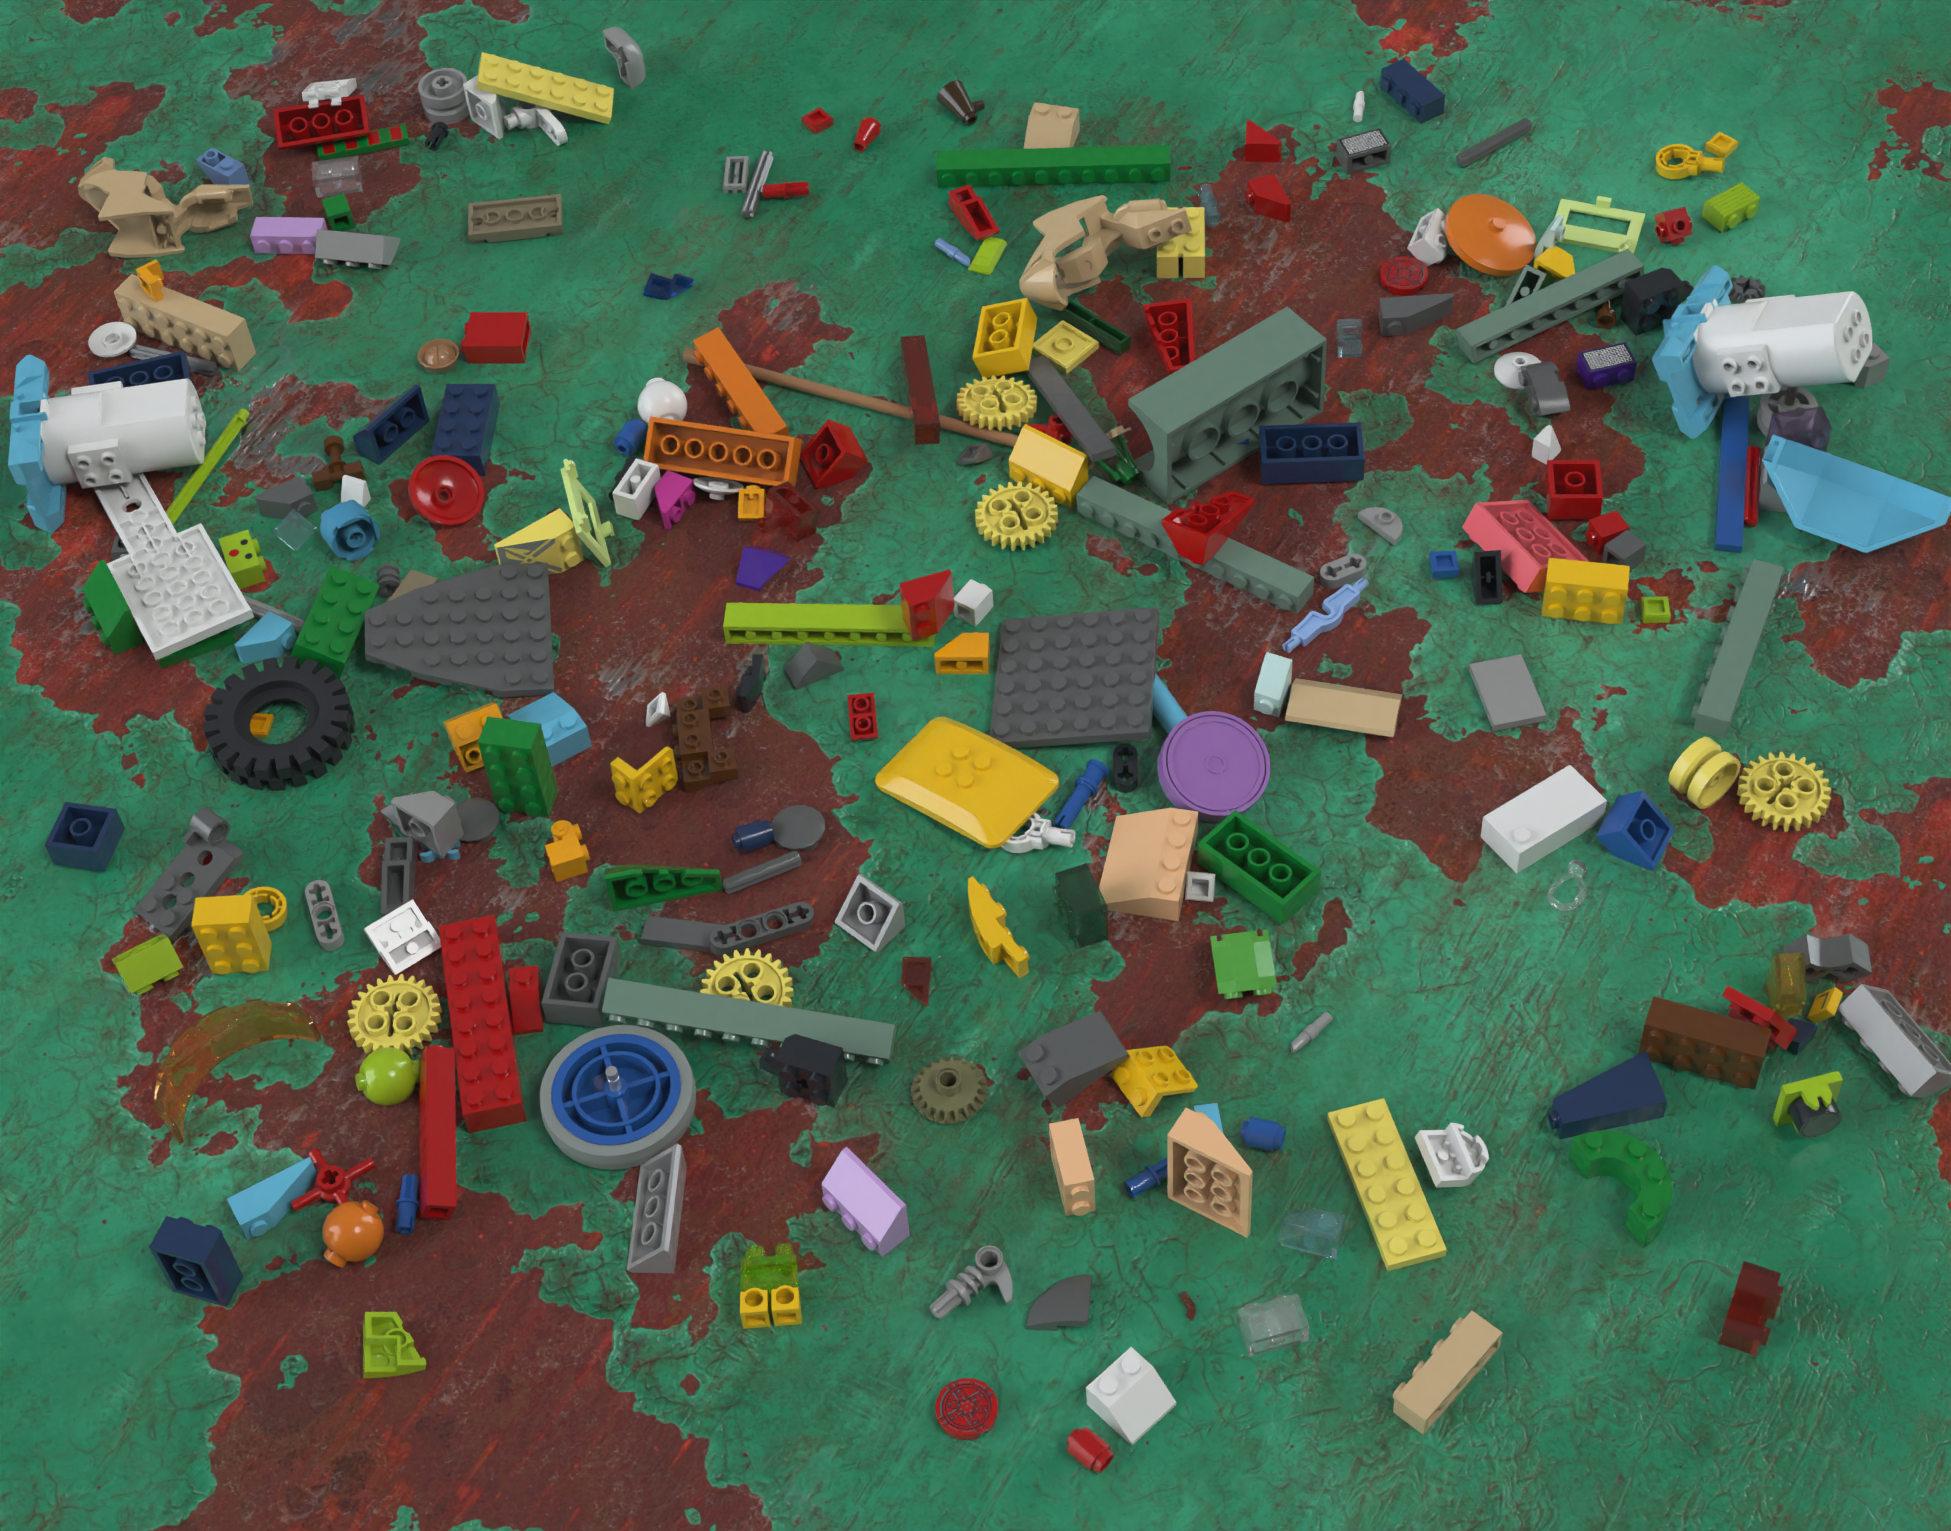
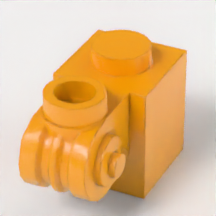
M565 820L555 822L551 827L554 843L545 845V849L556 882L587 873L586 861L590 860L586 845H580L579 840L583 838L578 823L572 825Z

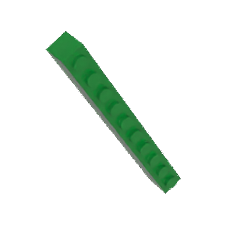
M1170 145L937 151L938 187H964L969 184L973 187L1170 181Z

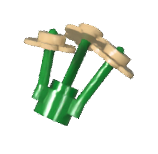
M1123 425L1119 427L1114 426L1113 430L1106 433V436L1116 448V457L1119 460V463L1114 466L1116 471H1113L1101 460L1092 462L1090 458H1088V471L1097 464L1115 482L1121 480L1124 485L1131 483L1140 475L1136 468L1138 465L1133 460L1122 435L1131 430V427L1124 429ZM1118 444H1120L1124 452L1125 459L1116 447Z

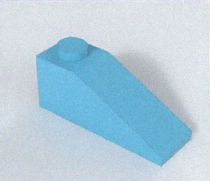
M310 1157L227 1198L247 1240L261 1236L267 1230L275 1227L291 1209L290 1201L303 1195L316 1180L317 1172Z

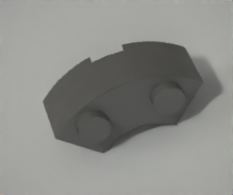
M1552 361L1520 366L1521 371L1518 374L1519 383L1524 387V391L1529 396V407L1534 412V415L1570 411L1564 381L1559 382V369Z
M1850 933L1833 938H1816L1806 934L1783 946L1787 975L1800 981L1819 983V979L1837 978V983L1859 979L1872 973L1868 944Z

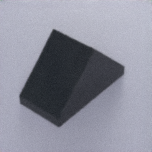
M1501 550L1473 552L1471 581L1476 605L1503 603Z

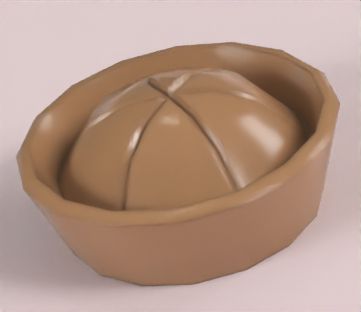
M434 339L420 348L417 359L429 373L445 374L457 365L459 347L451 340Z

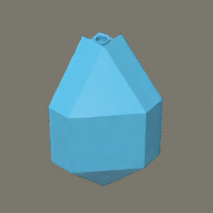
M1772 435L1762 459L1795 528L1864 553L1946 524L1951 512V497L1776 435Z

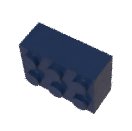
M166 1216L149 1246L173 1292L227 1307L243 1278V1274L222 1231L215 1226L206 1225L204 1227L194 1224L191 1220L184 1217L176 1219Z

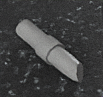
M1324 1012L1312 1024L1306 1026L1301 1031V1034L1291 1042L1292 1054L1304 1047L1309 1041H1313L1319 1035V1032L1333 1021L1332 1016L1328 1012Z

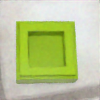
M1668 596L1641 597L1640 607L1643 623H1670L1671 614Z

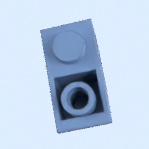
M213 147L196 159L199 167L213 184L250 186L244 164Z

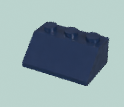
M416 384L404 391L353 435L358 454L380 465L430 421L419 385Z

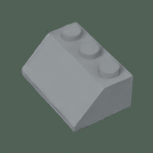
M317 229L315 258H323V263L337 265L338 260L346 261V266L360 267V262L368 263V268L382 269V264L391 265L401 238Z

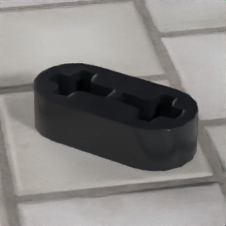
M1121 744L1113 752V784L1115 789L1121 793H1130L1138 785L1137 749L1130 744ZM1124 755L1128 756V763H1123ZM1123 774H1128V781H1123Z

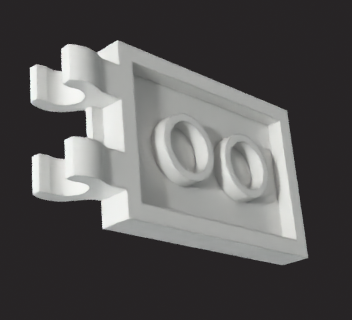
M356 78L311 83L302 91L303 101H309V109L319 108V100L332 99L331 106H340L341 97H348L357 88Z

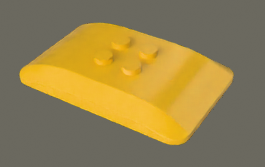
M947 717L932 719L875 777L879 790L987 848H998L1004 845L1059 786L1058 776L1045 766L997 739Z

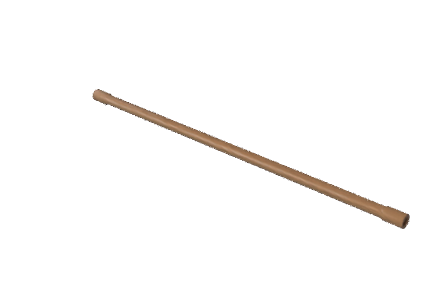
M687 347L683 354V361L699 365L693 355V351L696 349ZM744 364L754 379L1011 447L1015 446L1019 437L1018 435L995 429L990 431L988 427L979 429V425L971 426L969 422Z

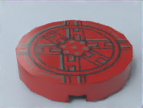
M1408 256L1395 257L1382 265L1380 283L1383 287H1387L1388 291L1392 294L1401 296L1413 295L1417 293V290L1421 288L1423 290L1426 287L1429 275L1428 269L1423 262L1416 258Z
M961 1378L950 1382L940 1391L936 1400V1418L943 1431L949 1436L958 1440H974L980 1438V1435L986 1431L988 1433L994 1427L998 1418V1400L994 1391L985 1382L974 1378Z

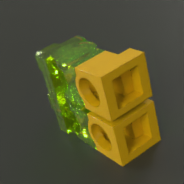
M790 1243L775 1246L776 1256H764V1248L761 1246L747 1247L745 1258H741L740 1316L743 1329L771 1327L769 1294H771V1307L775 1326L802 1324L799 1267L797 1256L793 1253Z

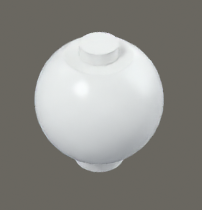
M653 378L647 382L646 387L639 396L638 412L641 419L647 425H649L650 416L683 421L687 412V399L683 391L676 384L665 381L662 378Z

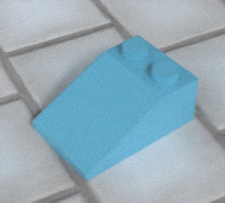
M554 692L507 715V718L510 720L541 724L552 767L592 747L588 728L574 708Z

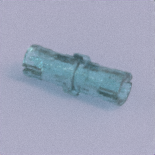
M1203 184L1200 186V189H1197L1201 201L1200 207H1204L1206 224L1209 227H1215L1219 225L1218 222H1221L1218 212L1219 204L1213 195L1212 186Z

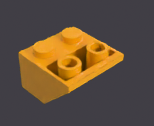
M495 702L443 721L452 746L466 773L484 766L478 740L487 716L502 718L499 707Z

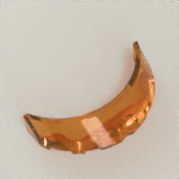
M251 999L246 1000V1004L230 1008L223 1006L199 1018L196 1024L188 1026L169 1046L170 1052L163 1064H159L156 1072L157 1080L153 1103L156 1113L179 1145L184 1142V1118L193 1093L207 1074L223 1060L244 1048L270 1040L302 1039L318 1042L322 1039L315 1021L298 1004L286 1001L285 1004Z

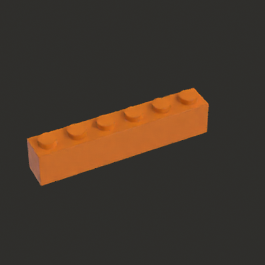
M717 327L694 339L693 343L696 350L693 351V355L699 365L704 364V371L710 381L715 380L717 383L715 387L721 397L725 396L728 399L726 401L732 414H738V421L743 430L790 436L787 425L720 328Z

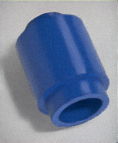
M631 419V421L625 423L614 439V445L619 453L623 455H634L647 437L648 428L645 423L639 419Z
M1251 1116L1249 1122H1243L1240 1138L1245 1139V1146L1273 1152L1274 1149L1281 1151L1284 1144L1286 1127L1280 1126L1278 1122Z

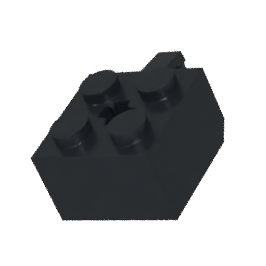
M1660 268L1626 281L1620 319L1635 336L1650 332L1655 328L1663 326L1662 321L1664 319H1671L1678 305L1687 300V297L1690 296L1694 288L1687 280L1681 281L1671 269Z
M797 1034L786 1037L780 1050L766 1048L759 1061L760 1069L778 1076L781 1092L791 1098L800 1097L810 1100L818 1106L827 1105L835 1108L848 1080L842 1047Z

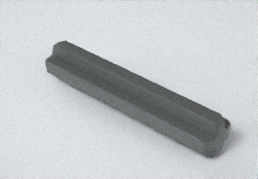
M797 851L784 854L724 878L722 880L723 887L727 894H731L801 866V857Z

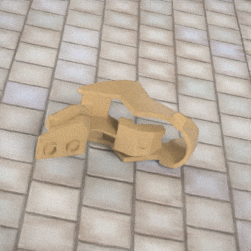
M107 157L95 163L80 179L78 186L80 197L99 212V221L108 220L119 230L108 248L110 256L123 258L160 257L183 253L185 247L181 243V236L187 230L194 233L206 232L207 234L234 225L238 221L237 210L253 205L249 185L202 184L185 195L176 206L165 197L163 186L153 176L148 175L147 172L115 170L114 158Z
M1101 195L1076 201L1046 213L1033 221L1034 228L1045 237L1034 252L1019 280L1022 294L1043 306L1062 311L1068 305L1067 297L1069 295L1101 283L1099 275L1108 264L1107 256L1117 249L1120 243L1130 249L1150 250L1174 237L1192 231L1186 209H1168L1165 200L1158 198L1129 201V203L1118 207L1114 214L1110 213L1105 203L1107 201L1106 196ZM1080 219H1083L1086 232H1084V229L1082 228L1079 222ZM1084 237L1082 247L1063 257L1055 258L1058 252Z

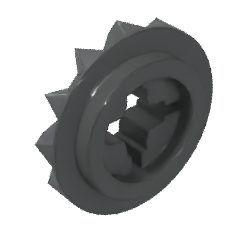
M1740 275L1739 278H1731L1733 287L1728 297L1733 303H1745L1749 299L1765 297V285L1761 284L1760 279L1753 280L1752 276L1745 278L1743 275ZM1744 287L1749 288L1747 291H1745V293H1743Z

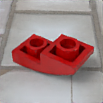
M874 692L847 695L851 741L878 739Z

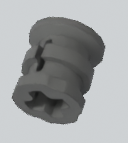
M384 563L376 570L377 584L380 585L377 593L382 597L389 598L399 587L400 571L398 566Z

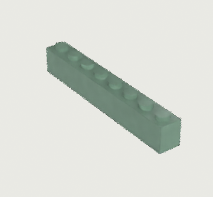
M1629 249L1615 254L1610 258L1457 328L1458 347L1474 364L1623 294L1626 281L1644 275V265Z
M1753 559L1750 569L1744 568L1740 583L1744 584L1743 588L1737 587L1733 601L1737 603L1736 607L1731 605L1726 621H1729L1730 624L1729 626L1724 624L1719 639L1723 643L1722 645H1716L1712 658L1716 662L1715 664L1710 663L1707 669L1705 679L1709 680L1708 684L1702 683L1698 696L1699 699H1702L1701 703L1695 702L1691 718L1695 719L1694 731L1726 739L1780 588L1785 567Z

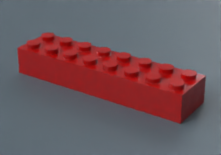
M495 915L440 925L439 934L462 1115L468 1132L474 1133L527 1122L501 934Z

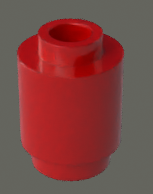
M1087 1426L1083 1429L1076 1428L1067 1438L1066 1443L1069 1444L1067 1452L1089 1471L1094 1470L1098 1474L1102 1473L1115 1456L1110 1450L1111 1446Z

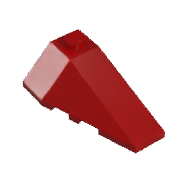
M1233 490L1212 497L1211 502L1203 505L1200 502L1193 503L1192 508L1185 511L1182 508L1175 509L1162 519L1161 524L1180 556L1189 559L1194 564L1204 565L1220 550L1255 505L1256 499Z

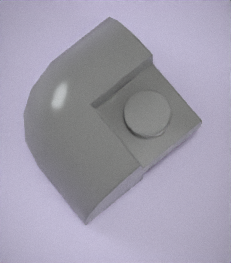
M611 27L603 30L605 48L616 58L620 78L631 89L635 88L646 77L643 53L638 43L622 28Z

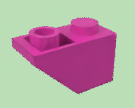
M667 470L654 486L664 528L670 530L681 519L685 510L694 503L696 492L692 479Z

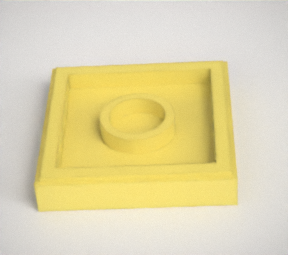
M1062 320L1033 343L1032 354L1037 357L1045 355L1056 369L1067 375L1099 349V342Z

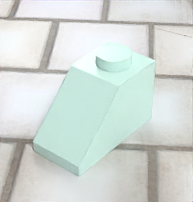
M1269 652L1266 653L1254 692V710L1260 711L1263 714L1280 717L1291 693V659Z

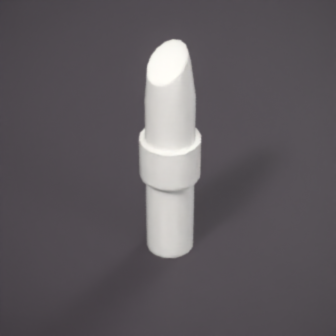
M1363 91L1356 93L1353 104V120L1355 122L1362 121L1365 109Z

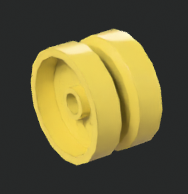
M1703 737L1691 744L1681 754L1669 774L1668 781L1679 793H1687L1688 800L1694 805L1705 809L1717 802L1728 791L1739 774L1741 764L1729 752H1722L1721 746L1710 737Z

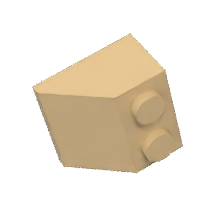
M1035 102L1028 118L1024 149L1073 147L1080 131L1079 109Z

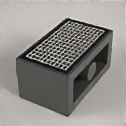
M1381 128L1337 139L1336 158L1347 175L1390 163L1391 144Z

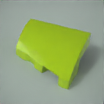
M365 1312L363 1321L364 1378L400 1376L426 1369L425 1358L419 1356L413 1346L414 1340L410 1333L403 1329V1322L397 1312Z

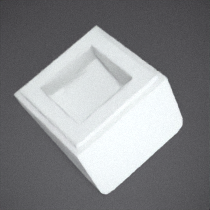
M344 475L342 477L341 503L355 500L365 507L371 499L366 481Z

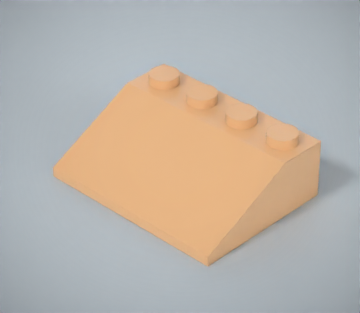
M1165 808L1116 816L1095 909L1179 921L1186 889L1187 871H1190L1198 834V811Z
M1185 1108L1167 1135L1168 1198L1248 1238L1251 1228L1253 1171L1213 1120L1209 1119L1202 1112H1194Z

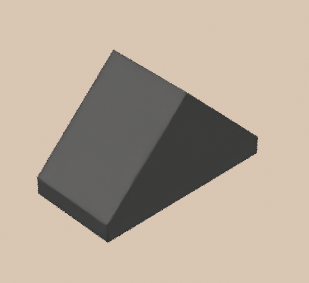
M808 642L802 646L785 668V673L796 690L844 671L843 665L833 649Z

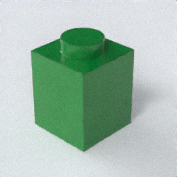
M344 193L322 199L325 214L332 231L343 232L355 228L351 210Z

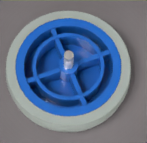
M636 1025L606 1026L577 1037L567 1044L551 1061L544 1074L540 1088L542 1119L557 1147L571 1159L581 1164L608 1170L626 1169L642 1165L649 1159L675 1145L687 1130L696 1105L695 1079L684 1053L665 1035Z

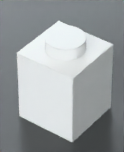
M970 579L954 597V616L976 627L993 608L992 589L985 584H980Z

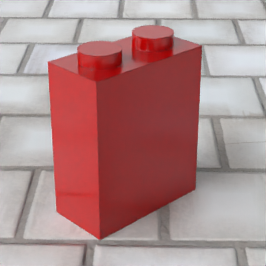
M470 312L469 322H465L464 327L465 339L461 340V352L466 355L468 364H525L531 334L528 312Z

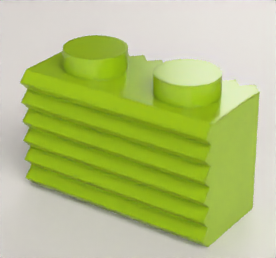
M1740 182L1704 201L1702 217L1719 231L1723 232L1728 228H1734L1742 220L1745 221L1746 218H1753L1758 212L1760 196L1753 192V190H1750L1746 184L1744 185L1743 182Z

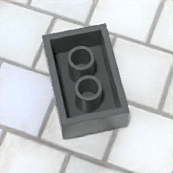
M561 932L542 999V1007L547 1022L603 1027L606 1016L602 1013L608 978L616 979L622 957L617 937Z

